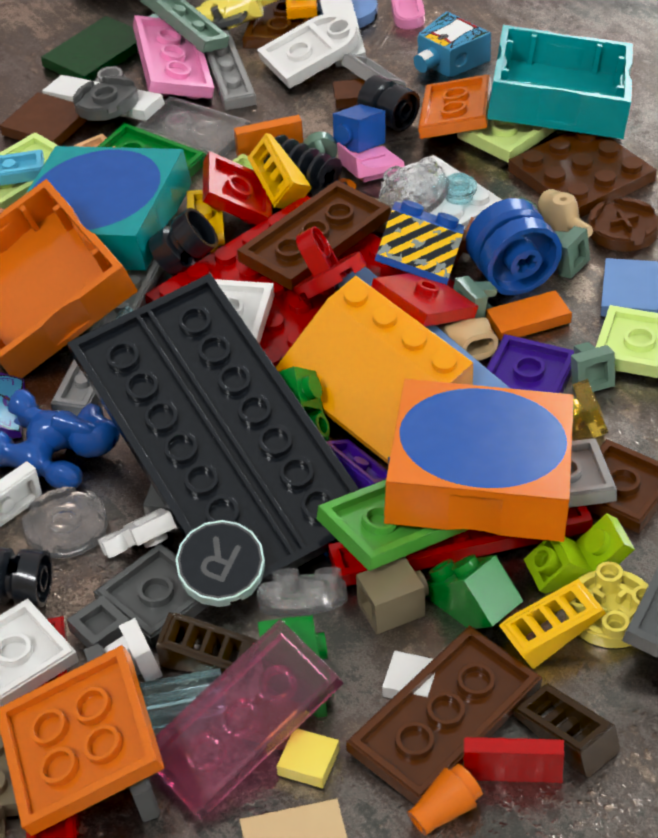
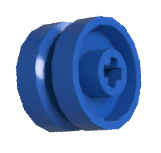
M508 198L493 203L482 210L474 219L466 235V250L472 261L481 270L485 279L490 281L497 289V292L503 295H520L542 285L555 272L562 256V244L557 234L544 221L536 207L524 199Z

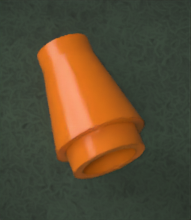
M456 764L451 769L445 767L416 805L407 812V815L415 827L424 836H427L434 829L476 808V800L483 795V792L474 777L462 765Z

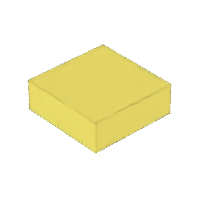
M294 728L277 764L278 776L324 788L340 751L339 740Z

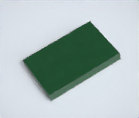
M105 16L41 56L43 67L61 75L94 81L101 69L111 66L116 67L139 52L133 27Z

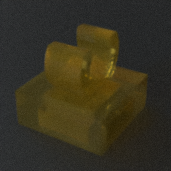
M585 379L572 384L577 400L573 399L572 432L580 431L587 424L593 438L609 433L589 380Z

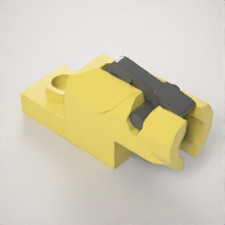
M207 0L195 9L223 31L263 17V6L279 0Z

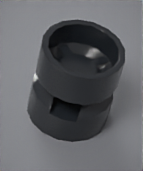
M373 75L363 84L358 95L357 105L362 104L385 110V126L401 132L409 128L415 121L420 108V98L418 93L400 84L397 85L395 82L380 75Z
M188 208L172 220L171 227L165 226L149 239L148 244L157 263L166 272L175 276L195 264L196 258H203L218 246V237L210 222L196 209Z
M0 547V605L8 604L11 599L17 605L28 598L35 607L45 606L50 595L53 575L52 559L48 550L20 549L16 555L12 548Z

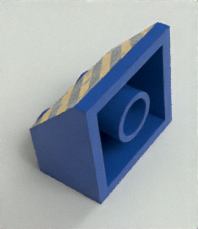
M403 200L402 203L395 201L374 261L447 285L462 240L464 225L459 224V219L450 214L439 212L436 216L423 211L424 207L416 202Z

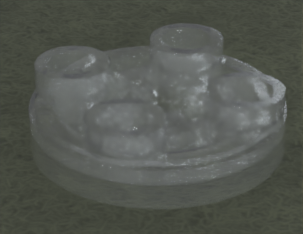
M425 157L419 162L402 168L400 166H393L383 174L385 182L379 192V201L390 206L392 211L395 201L402 203L403 200H409L424 207L423 211L430 213L446 198L449 191V180L443 168L438 165L433 157Z
M324 567L317 569L315 574L299 575V570L296 568L279 569L272 572L273 581L260 584L257 591L259 611L277 617L316 615L334 610L345 604L348 600L347 584L342 579V572L339 567Z

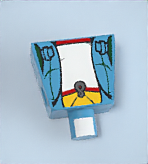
M447 11L419 33L418 54L414 56V65L421 73L433 69L447 77L456 76L491 60V32Z

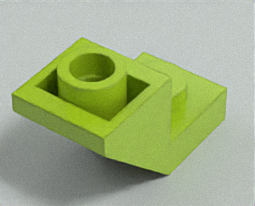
M606 513L577 541L567 537L564 538V542L543 540L524 558V561L539 591L546 594L557 591L586 573L595 571L602 562L609 561L620 564L635 548L618 519Z

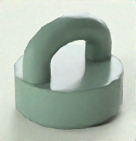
M314 132L303 142L309 148H315L320 153H327L331 158L337 155L335 139L327 132Z

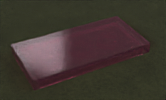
M279 619L155 736L165 769L158 773L189 809L202 820L344 683L309 646Z

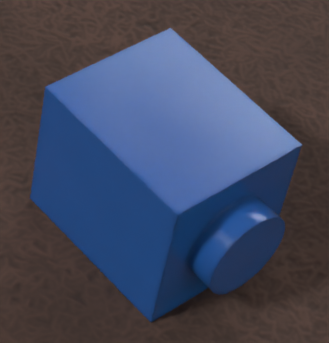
M359 104L333 113V138L336 145L341 143L349 151L360 153L384 144L385 110Z

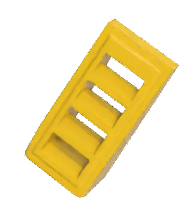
M266 133L247 158L273 206L283 209L296 200L304 198L311 190V186L274 137ZM270 154V155H271L270 158H269V159L266 161V163L264 164L263 161H264V160L266 159V157Z
M577 579L513 614L499 624V627L529 666L535 669L603 617L606 612L582 582ZM577 598L585 607V610L577 613L570 605V602ZM561 609L569 617V619L562 623L555 615ZM548 620L553 628L545 632L540 625ZM533 631L537 637L528 641L526 636Z

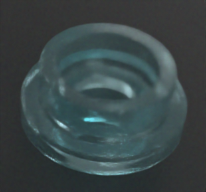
M454 173L442 181L441 191L449 203L463 205L473 199V195L477 192V182L465 173Z

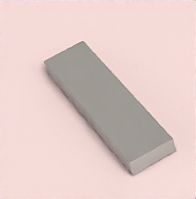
M223 30L230 36L227 48L213 50L210 53L204 52L225 111L257 105L256 94L230 31Z

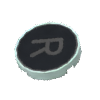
M219 520L204 523L188 533L179 545L176 566L178 578L189 596L202 604L222 607L228 606L230 602L239 599L242 601L253 594L262 582L265 560L262 544L251 530L236 522Z

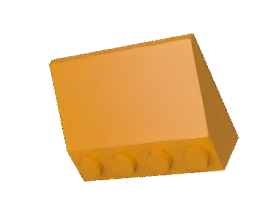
M356 275L326 300L276 366L278 372L293 366L316 371V376L322 386L321 401L324 414L387 464L388 457L391 455L404 379L473 385V362Z

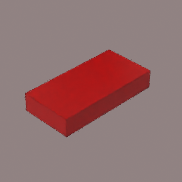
M464 738V768L476 781L562 783L564 740Z

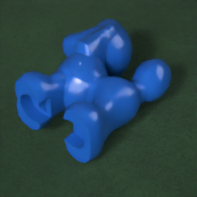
M18 389L10 398L8 410L10 413L17 415L13 422L20 427L27 428V439L21 443L14 444L12 438L0 430V468H17L27 461L36 468L38 477L43 476L51 486L63 491H71L78 488L82 483L83 472L80 467L71 462L51 461L53 453L69 449L85 458L100 457L115 447L119 440L120 432L112 420L104 417L100 405L89 403L77 416L65 410L39 409L33 394L26 389Z

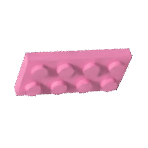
M135 15L133 30L148 92L162 94L163 96L171 94L186 96L191 99H212L214 85L204 53L197 50L191 42L178 34L164 20Z

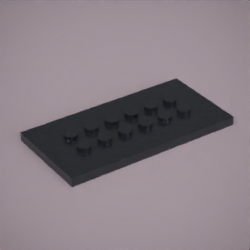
M211 273L67 343L74 360L165 507L171 512L183 536L186 537L190 531L204 523L219 520L239 523L255 534L262 544L265 560L262 582L256 590L329 551L328 544L339 542L317 520L318 505L355 492L359 488Z

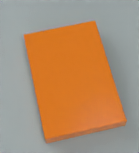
M490 75L463 78L425 86L418 126L420 139L487 128L492 87Z

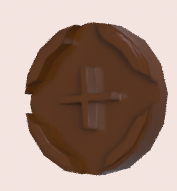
M626 197L615 198L614 203L606 204V201H603L590 211L588 224L593 227V233L590 238L598 245L609 250L622 252L638 251L650 246L658 239V216L655 214V209L650 204L641 200Z

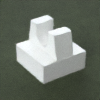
M136 618L119 625L123 636L103 648L105 653L123 645L131 655L136 675L142 674L146 684L162 677L163 674Z

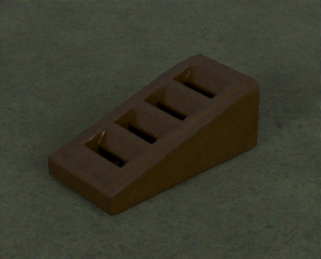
M171 612L167 615L156 643L160 667L246 682L260 647L259 640L186 615ZM195 644L201 645L199 651L194 649ZM214 647L220 648L218 657L212 655ZM232 650L240 651L236 663L229 661Z
M548 683L513 710L515 717L540 739L564 740V760L586 777H591L616 756L620 750L616 727L613 723ZM553 705L555 709L542 718L540 715ZM565 718H568V719H567L566 721H564L560 726L556 727V726H557L560 722H562ZM580 730H582L581 733H579L575 738H573V736H574L576 733H578Z

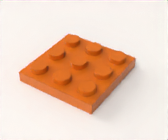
M123 645L0 707V732L22 828L30 836L165 769L131 655Z

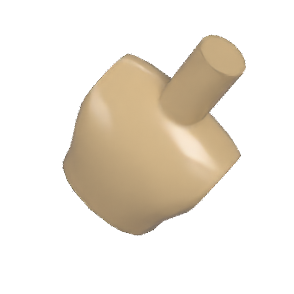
M554 189L546 190L541 194L538 201V211L544 221L554 231L569 232L574 226L587 229L588 238L592 235L593 227L579 219L578 203L572 194Z
M485 317L441 324L442 326L439 328L477 361L492 356L497 350L498 338L493 333L491 325Z

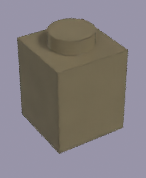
M405 556L371 571L367 570L356 574L358 605L376 635L425 616V597L429 595L428 584L422 572L419 570L414 571Z

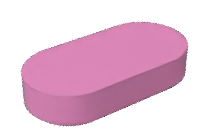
M391 0L394 23L397 27L410 30L419 28L425 23V10L422 0Z

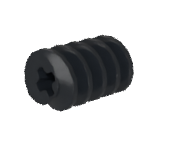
M278 135L274 138L308 180L311 186V190L308 193L315 196L334 181H339L342 173L340 159L336 157L331 158L327 153H320L319 150L309 148L304 143L299 144L297 140L288 139L285 135ZM270 154L264 160V164L270 158Z

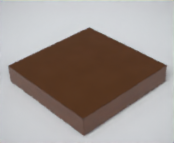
M37 92L0 124V130L2 135L20 141L36 132L60 146L87 120L81 118L76 113L74 102Z
M606 439L600 446V450L617 488V501L586 505L587 509L601 517L607 513L617 518L621 526L640 534L658 511V461Z

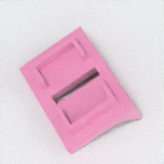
M337 143L338 157L341 160L342 166L363 182L397 174L396 170L405 168L404 161L384 146L356 153L349 151L341 143Z

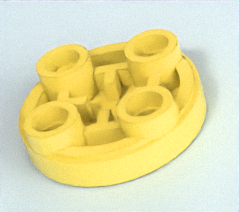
M602 562L595 571L586 573L578 579L601 605L606 614L578 636L593 645L604 648L629 647L631 645L622 640L648 584L640 577L623 571L622 567L615 562ZM577 598L570 602V605L577 613L585 610V607Z

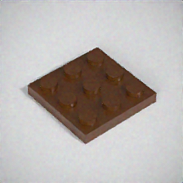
M572 131L508 160V171L540 195L549 189L572 194L578 203L579 218L589 214L598 203L606 201V204L612 203L615 198L624 197L656 181L657 169L610 137Z

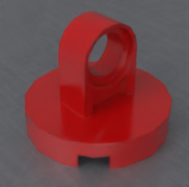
M313 226L296 236L298 249L312 275L298 283L293 289L300 301L306 298L309 299L342 282L347 273L352 270L354 274L357 273L367 263L360 251L338 260L324 234L319 228Z

